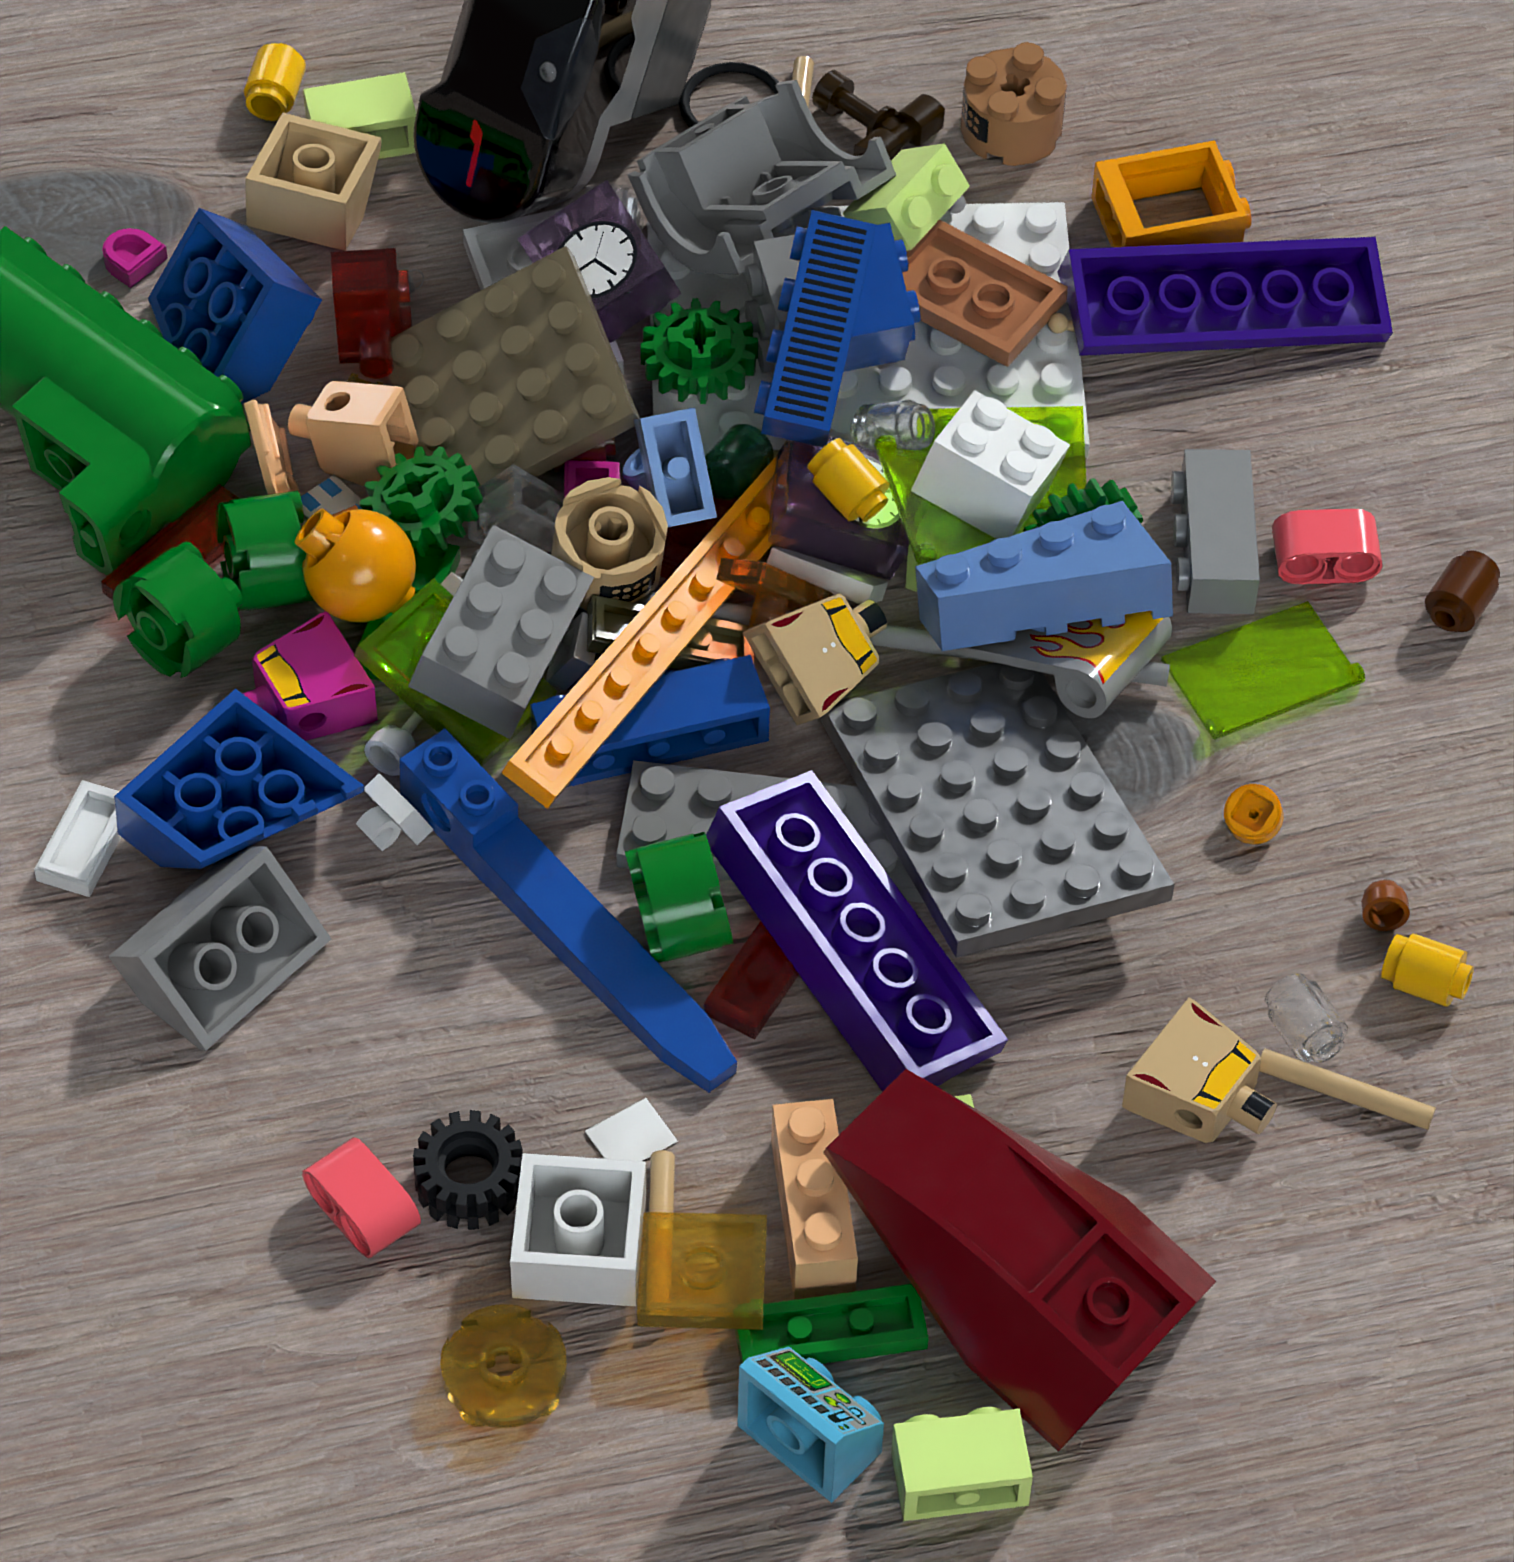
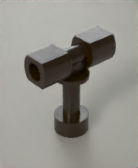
M837 70L827 72L816 85L812 95V103L828 115L835 116L842 111L867 127L866 137L854 145V156L864 155L869 140L874 137H881L889 158L892 160L908 142L920 146L940 131L944 125L945 108L934 97L921 94L899 112L891 106H885L878 111L854 95V82Z

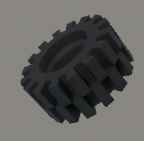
M470 1110L469 1121H461L459 1111L449 1113L450 1125L446 1127L438 1118L431 1123V1135L425 1131L422 1132L418 1138L419 1149L414 1148L413 1153L415 1189L418 1191V1200L423 1208L429 1206L430 1216L437 1222L446 1214L447 1226L458 1229L460 1219H467L468 1230L479 1229L478 1218L481 1217L486 1218L489 1226L498 1223L499 1209L507 1216L515 1209L514 1199H517L523 1153L520 1139L515 1141V1131L509 1124L501 1130L500 1118L493 1114H490L487 1122L483 1123L481 1122V1111ZM465 1156L484 1158L493 1167L489 1177L473 1184H462L452 1181L448 1178L445 1171L449 1163Z

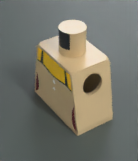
M839 593L752 627L743 632V635L796 725H800L828 713L879 664V654L870 638L886 629L887 620L882 609L874 601L867 600L852 609L846 598Z
M1188 997L1127 1074L1122 1107L1194 1139L1209 1143L1215 1141L1231 1119L1259 1135L1272 1119L1277 1103L1254 1090L1261 1064V1057L1258 1052L1198 1002Z

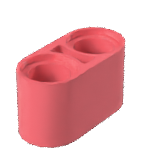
M1297 510L1282 514L1274 520L1272 533L1278 574L1283 581L1290 584L1357 583L1374 578L1383 567L1375 517L1366 510Z
M356 1137L349 1139L302 1172L304 1183L316 1203L354 1247L367 1258L373 1257L421 1223L420 1214L410 1195L369 1148Z

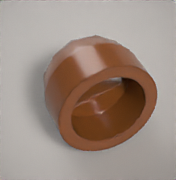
M1383 879L1373 882L1365 889L1361 901L1362 916L1364 922L1370 928L1378 931H1391L1403 926L1407 922L1410 915L1408 896L1404 889L1397 885L1396 882Z

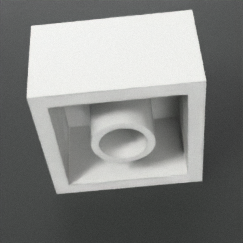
M974 390L933 442L911 491L995 540L1017 534L1046 495L1070 444L1056 437L1048 428L1033 424L1010 411L999 400L986 397Z
M522 1153L510 1258L512 1298L636 1307L646 1205L645 1161Z

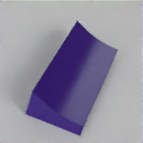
M1376 237L1069 249L1057 271L1060 282L1068 286L1067 302L1074 325L1079 356L1387 342L1393 334Z
M812 770L719 806L706 834L711 852L882 1092L905 1069L938 1087L963 1071L1001 1053L1008 1038Z

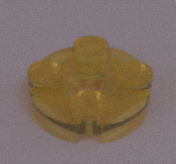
M492 1305L470 1313L461 1321V1328L452 1335L450 1341L449 1337L447 1338L441 1352V1374L445 1393L450 1402L460 1411L462 1419L467 1424L475 1427L486 1425L496 1428L516 1427L530 1423L539 1417L550 1415L556 1409L559 1403V1395L566 1383L567 1357L560 1333L549 1321L547 1326L541 1320L532 1317L531 1310L519 1305ZM500 1355H508L511 1364L521 1363V1367L513 1371L510 1376H498V1374L491 1373L488 1368L496 1365V1357Z

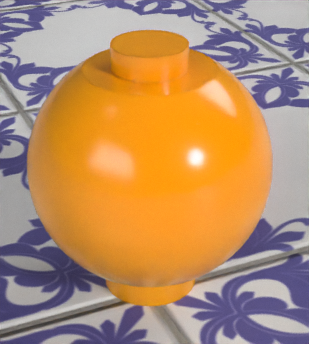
M321 508L305 522L298 532L295 544L306 552V559L302 565L306 587L314 601L330 615L350 622H370L380 619L390 612L393 615H397L413 598L415 588L411 585L416 573L415 553L406 533L387 516L375 511L354 509L344 511L333 517L325 509Z

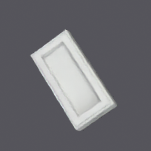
M789 544L772 547L766 566L771 571L834 595L840 593L847 600L862 604L867 600H872L875 603L882 601L888 585L887 581Z
M84 780L81 781L34 869L36 881L83 896H91L121 839L117 832L114 798L119 791Z

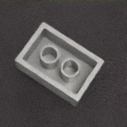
M493 525L426 646L408 687L510 739L573 621L594 577Z

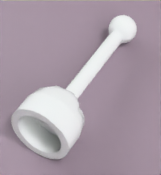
M427 696L402 728H398L395 725H387L375 732L364 747L365 755L369 762L376 769L387 775H400V758L415 749V741L411 733L437 701Z

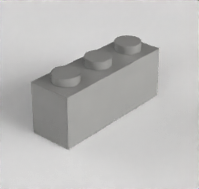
M1184 449L1182 470L1172 471L1171 503L1181 504V514H1175L1173 542L1174 547H1183L1184 557L1177 558L1176 589L1177 591H1186L1187 613L1254 614L1260 575L1250 450Z

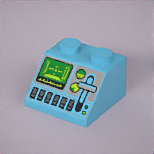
M785 1347L749 1357L739 1366L737 1426L831 1503L882 1453L884 1423L878 1411L866 1399L860 1396L852 1398L836 1385L830 1372L819 1361L813 1358L805 1360L792 1348Z

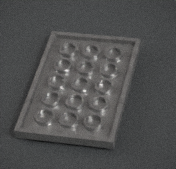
M1000 663L988 664L842 700L821 717V723L956 958L1172 901L1175 884L1042 672Z

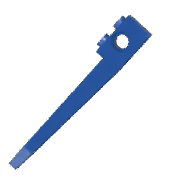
M445 728L400 758V794L420 813L434 829L433 831L455 855L663 1063L708 1093L736 1074L737 1060L708 1014L518 817V804Z

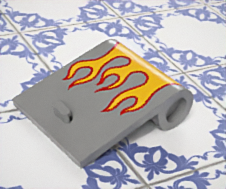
M1151 611L1126 614L1125 624L1102 627L1100 619L1067 623L1068 632L1047 636L1045 632H1038L1032 629L1017 631L1016 638L1013 641L956 649V653L966 657L1052 674L1055 677L1057 693L1062 703L1078 716L1096 718L1111 705L1166 644L1172 635V623L1169 617L1153 619Z

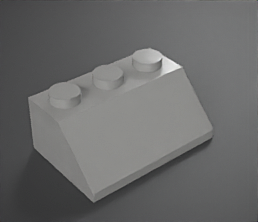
M256 846L246 847L219 860L108 957L143 1005L198 1049L206 1051L331 940V937L268 847Z

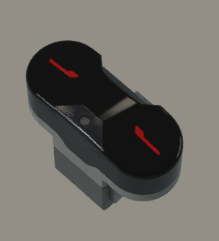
M464 0L441 81L420 94L415 117L414 148L419 167L427 183L435 194L454 211L472 220L485 223L506 222L573 197L587 185L595 173L610 126L677 105L680 102L710 12L712 0Z

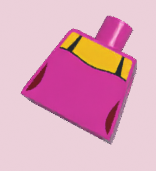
M326 611L260 649L251 658L256 688L242 694L305 741L378 721L375 686Z

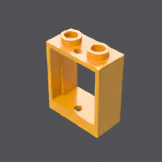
M1215 140L1095 162L1091 199L1111 247L1243 242L1245 229L1251 227L1249 203L1245 197L1239 198L1235 188L1233 166L1229 160H1223ZM1202 188L1213 216L1144 228L1133 200Z

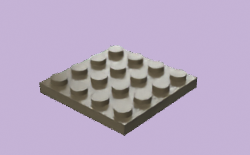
M567 246L377 345L392 386L404 388L419 440L416 448L422 446L426 456H431L439 446L444 447L448 458L456 453L462 455L466 466L471 465L480 484L478 489L483 497V502L475 505V509L635 426L634 419L640 418L576 259Z

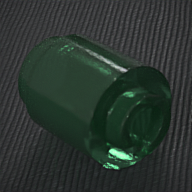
M748 424L734 425L728 429L705 455L714 497L722 500L740 497L773 460L774 451L772 444L765 434H761V430Z

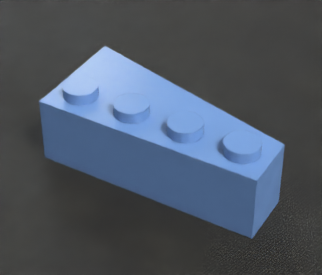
M1123 501L1103 505L1060 521L1049 522L1035 529L1006 538H999L990 543L956 554L945 555L937 560L915 566L919 619L941 651L1013 641L1016 638L1017 631L1027 629L1045 632L1046 636L1068 632L1067 623L1100 619L1102 627L1125 624L1126 614L1151 611L1153 619L1173 616L1171 562Z

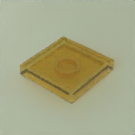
M644 1212L637 1306L638 1327L763 1330L767 1215Z

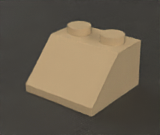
M282 113L245 178L246 226L346 251L364 218L381 149V137Z

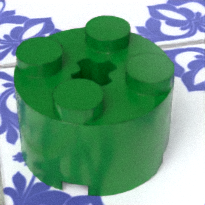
M298 491L234 499L217 504V544L223 543L225 561L220 562L222 576L231 579L242 593L244 603L237 609L238 611H252L314 600L306 587L303 577L302 565L306 559V552L295 544L296 536L301 529L300 524L304 521L303 505Z
M187 541L182 542L177 547L170 548L116 586L113 593V605L118 620L127 615L134 629L133 632L127 635L132 646L148 664L158 672L169 677L176 672H181L180 678L188 676L235 642L241 632L240 616L237 610L244 603L241 591L231 579L227 577L220 579L216 572L204 561L200 551Z
M705 832L692 833L625 851L650 954L658 963L734 944L726 907L724 906L720 891L719 879Z

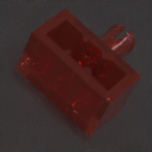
M396 248L331 252L332 288L339 364L359 363L360 373L365 377L373 379L384 378L390 375L394 369L391 355V338L412 327L411 305L400 306L401 302H410L408 269L397 270Z

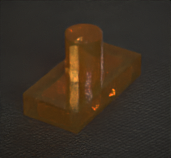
M721 558L716 580L755 597L747 630L785 615L786 610L795 611L833 596L832 592L765 562Z

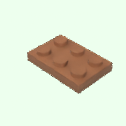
M940 219L912 250L906 251L908 272H902L906 291L914 290L916 292L920 307V321L1006 367H1009L1047 324L1050 317L1067 301L1068 286Z

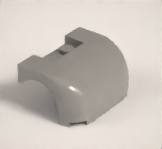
M789 80L775 85L778 91L777 94L750 104L746 95L728 104L646 154L637 161L641 171L639 173L634 171L627 175L649 224L660 241L678 261L689 269L700 273L739 275L745 271L746 265L753 264L754 241L774 238L773 233L790 227L796 218L811 209L828 203L832 199L858 200L896 176L882 138L874 137L869 140L867 150L862 156H854L842 151L824 135L815 122L797 80Z

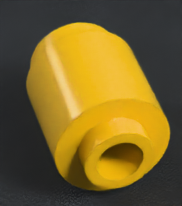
M272 43L263 45L258 49L244 88L246 107L254 116L267 121L279 120L282 113H287L293 108L306 70L305 60L293 47L283 43Z
M840 438L824 446L807 466V469L814 475L813 484L849 522L859 517L864 522L870 520L884 508L889 500L885 496L890 485L889 482L854 444L847 446Z
M1414 933L1409 938L1396 934L1386 953L1381 978L1393 982V988L1449 1007L1454 997L1463 1000L1472 981L1474 966L1466 964L1467 952Z

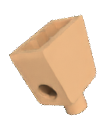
M332 381L325 385L313 406L296 404L292 408L288 419V430L291 435L311 440L319 467L325 473L362 486L367 481H379L381 479L376 469L378 466L383 465L391 469L397 465L395 462L396 454L401 453L405 456L406 460L414 458V452L419 441L404 388L398 386Z

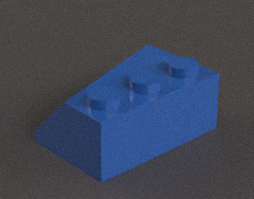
M198 208L148 297L163 338L178 349L185 347L192 351L203 367L217 377L225 375L230 378L243 394L241 404L271 390L322 302V299L248 226L202 208Z
M235 688L114 796L117 832L119 836L159 867L202 869L363 793L364 785Z

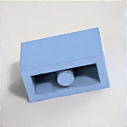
M695 407L634 419L648 491L663 507L668 527L717 518Z

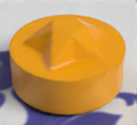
M1247 784L1234 790L1228 797L1224 806V819L1230 832L1236 839L1246 844L1255 845L1265 843L1277 835L1283 824L1284 812L1277 795L1271 789L1260 784Z

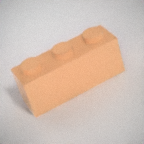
M833 1099L774 1104L772 1109L771 1144L794 1300L856 1291L858 1255L848 1191L823 1153L826 1147L839 1135Z

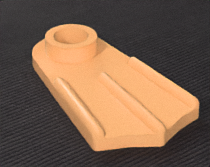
M256 400L244 403L268 495L291 491L299 492L298 486L292 477L293 471L285 429L279 428L271 416L268 404H258Z

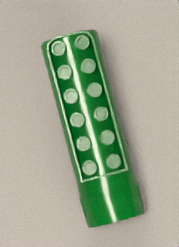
M4 226L0 230V408L16 419L31 470L60 491L59 495L64 512L69 515L74 532L72 539L77 555L99 572L111 576L166 524L177 523L194 516L204 509L225 486L237 465L240 455L251 446L249 435L251 430L241 404L243 394L230 378L225 375L217 377L204 368L192 351L185 347L178 349L166 341L151 322L146 319L138 321L124 311L120 302L113 295L106 291L99 293L90 287L75 268L69 264L61 266L52 260L34 239L28 236L23 239Z

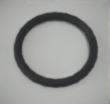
M726 62L703 68L685 83L679 102L682 118L688 127L699 123L691 112L690 97L698 84L708 77L727 72L753 75L770 86L774 94L778 93L775 85L779 81L769 72L746 63Z

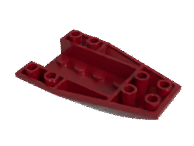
M907 1069L852 1121L823 1152L964 1363L1012 1409H1020L1021 1417L1058 1452L1217 1282L1125 1196Z

